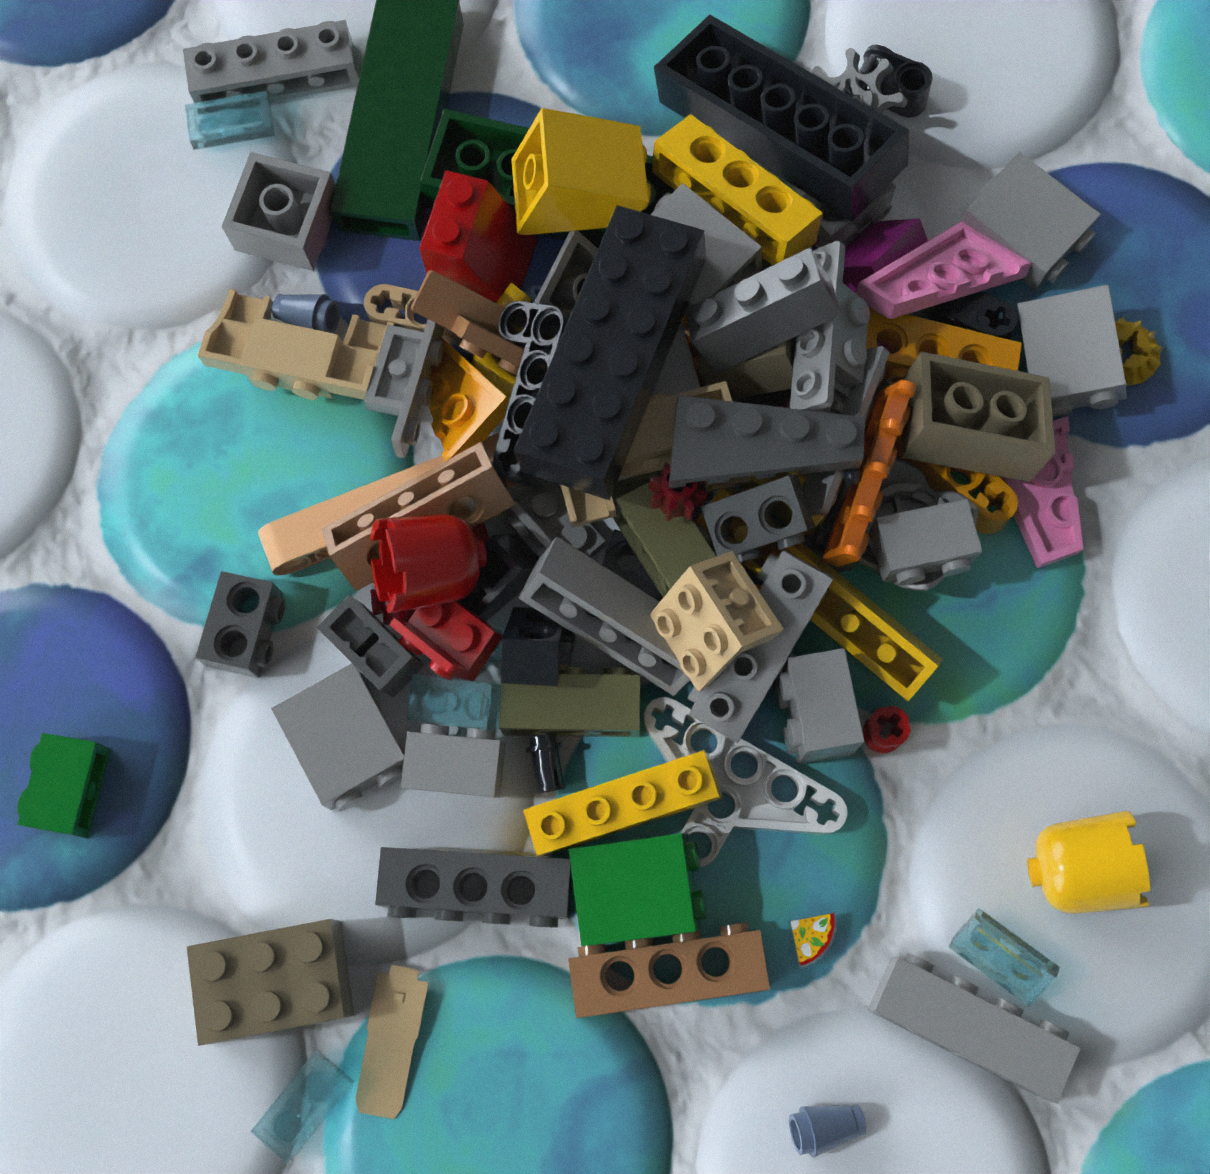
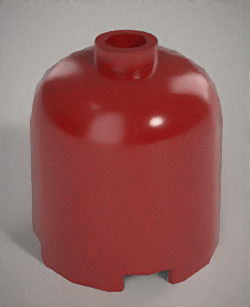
M436 514L377 519L372 525L370 539L371 541L379 540L380 559L371 560L372 575L379 601L390 602L387 604V613L456 602L464 599L474 591L480 576V568L486 566L487 557L483 542L481 540L477 541L474 532L464 520L454 515Z

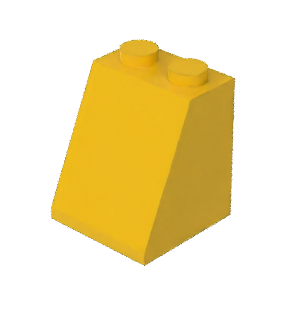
M541 108L511 159L517 234L533 235L607 228L617 205L642 212V210L648 207L651 199V186L646 181L645 172L647 149L642 145L641 126Z

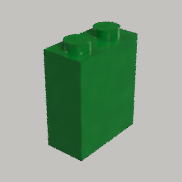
M688 833L569 849L581 947L696 932L702 928L701 920L707 919L705 894L703 890H696L693 872L700 870L699 850L696 841L689 842Z

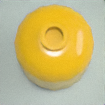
M1115 812L1047 826L1039 833L1035 842V857L1026 859L1031 886H1041L1046 901L1053 908L1064 913L1079 914L1149 907L1147 897L1142 895V892H1150L1146 855L1142 843L1132 845L1128 828L1135 827L1136 821L1131 812Z

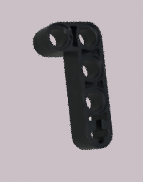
M514 301L508 304L500 315L499 333L503 338L525 349L494 452L493 465L499 477L531 489H538L544 486L547 480L523 473L513 450L571 314L551 305Z

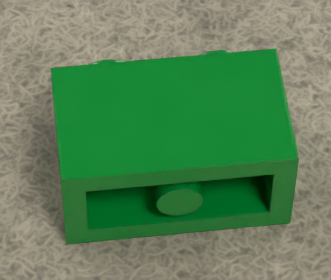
M42 733L39 744L34 746L30 755L29 765L32 772L28 787L21 793L18 800L17 813L20 817L17 825L88 839L111 748L93 741Z

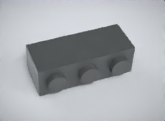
M811 247L684 309L691 342L716 374L842 315L832 281Z

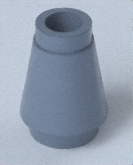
M278 294L273 301L272 314L275 319L287 324L334 333L340 319V307L338 302L331 300L327 294Z
M858 1105L802 1106L799 1108L798 1113L789 1115L790 1134L799 1155L809 1153L814 1158L858 1136L866 1134L865 1119Z

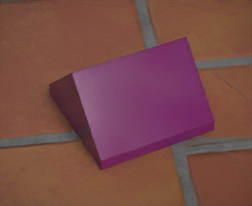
M920 218L878 221L874 225L870 223L845 247L843 284L856 293L860 281L928 242Z

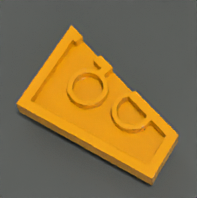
M442 338L441 341H444L443 359L439 367L433 366L430 380L433 381V390L428 407L434 421L431 423L434 434L440 439L444 449L441 454L445 462L479 442H483L505 418L509 399Z

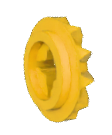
M1124 317L1115 322L1119 346L1122 347L1125 342L1132 340V351L1135 353L1123 363L1126 386L1140 384L1154 374L1161 364L1159 361L1163 347L1158 346L1155 339L1156 331L1149 332L1142 326L1141 320L1133 323L1125 321Z

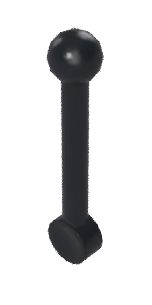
M860 469L845 470L843 475L845 482L820 529H817L812 540L813 546L823 547L828 531L852 486L861 481L862 473Z

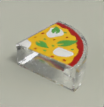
M836 912L788 921L798 969L814 964L830 949L837 931Z

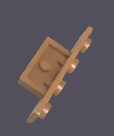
M433 270L428 271L411 305L412 311L462 338L459 346L470 353L484 358L488 351L500 357L501 360L498 366L517 375L525 348L503 338L499 333V318L505 308Z

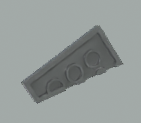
M678 395L675 407L668 489L685 487L686 483L708 481V484L728 482L729 478L755 475L756 479L775 477L776 473L798 471L799 474L859 468L864 458L865 417Z

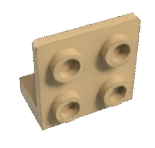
M733 551L689 566L650 614L658 633L665 638L677 657L682 671L689 677L698 691L707 688L740 653L775 639L784 630Z

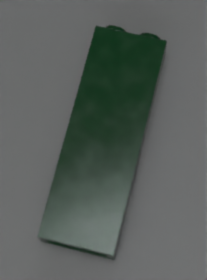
M376 0L330 210L338 231L413 241L421 240L427 208L420 180L443 110L447 109L464 25L459 0Z

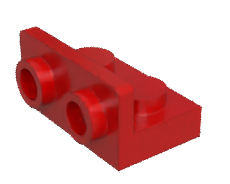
M460 601L419 608L415 610L408 622L394 617L389 624L402 635L399 639V643L419 656H422L424 653L432 660L429 667L449 681H452L457 676L474 682L503 635Z

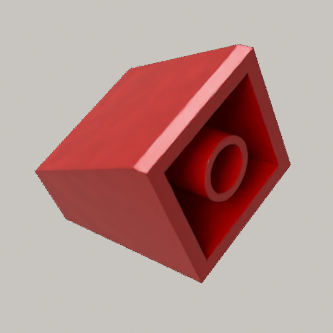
M446 170L419 250L426 274L428 271L433 270L496 303L510 283H513L522 290L538 241L534 234H517L516 212L489 181Z

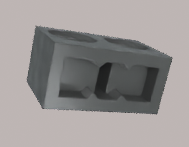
M789 475L701 506L717 556L733 551L740 563L761 557L759 547L774 542L777 543L779 550L805 542L803 532L815 529L798 475ZM779 501L787 503L792 510V520L785 528L778 526L772 519V509ZM736 516L742 518L748 527V534L743 542L735 541L729 534V524Z
M221 571L195 658L210 668L259 678L262 667H267L272 658L273 642L270 641L274 624L281 622L285 612L286 602L285 598H282V591L273 582ZM252 596L260 597L259 605L254 611L242 613V605L246 599ZM246 638L247 647L245 651L237 657H230L229 650L232 643L238 639Z
M348 595L317 627L381 692L389 696L395 697L425 666L413 652L399 643V638L373 615L363 603L351 595Z

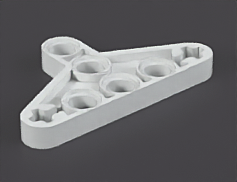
M660 697L651 701L646 707L644 727L666 762L696 753L691 746L690 740L692 735L699 730L710 731L717 740L716 749L709 755L721 792L728 794L732 798L734 811L729 817L724 819L714 817L708 810V804L696 807L681 833H688V836L693 833H702L711 842L710 854L700 859V868L711 864L716 858L732 829L829 835L839 830L845 823L848 815L847 806L844 800L832 790L740 738L738 743L734 742L688 715L691 709L674 699ZM666 708L672 710V720L682 727L686 718L694 722L686 730L682 745L672 740L678 736V730L668 725L662 731L655 728L656 718L652 716L655 711L663 713ZM746 753L755 759L757 770L752 777L740 778L733 773L731 760L735 755ZM786 776L795 782L797 795L794 800L781 802L773 796L771 785L776 778ZM809 788L815 792L809 801L818 806H822L827 801L831 802L834 805L832 813L837 816L836 822L828 820L822 825L816 821L818 813L814 809L806 806L803 810V816L794 812L793 809L804 799L806 789Z

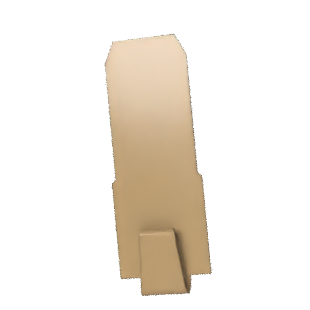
M392 965L389 974L377 972L367 1023L368 1036L355 1097L359 1113L395 1119L403 1107L414 1044L419 1036L429 983L418 980L419 970Z

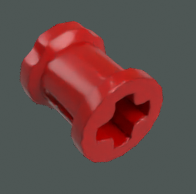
M895 706L878 708L866 720L862 728L865 744L872 751L881 754L895 751L908 739L911 732L908 715L902 709ZM888 721L893 725V728L891 729V735L884 739L879 735L882 728L880 725Z

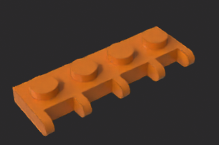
M900 380L876 394L864 431V458L858 468L862 473V478L858 484L852 486L835 518L822 561L836 567L860 561L869 541V535L865 533L868 523L874 520L875 513L882 502L883 492L879 490L882 480L888 477L889 471L896 459L897 449L893 448L896 438L902 434L903 428L910 416L911 408L907 404L909 398L915 395L917 388L915 383Z

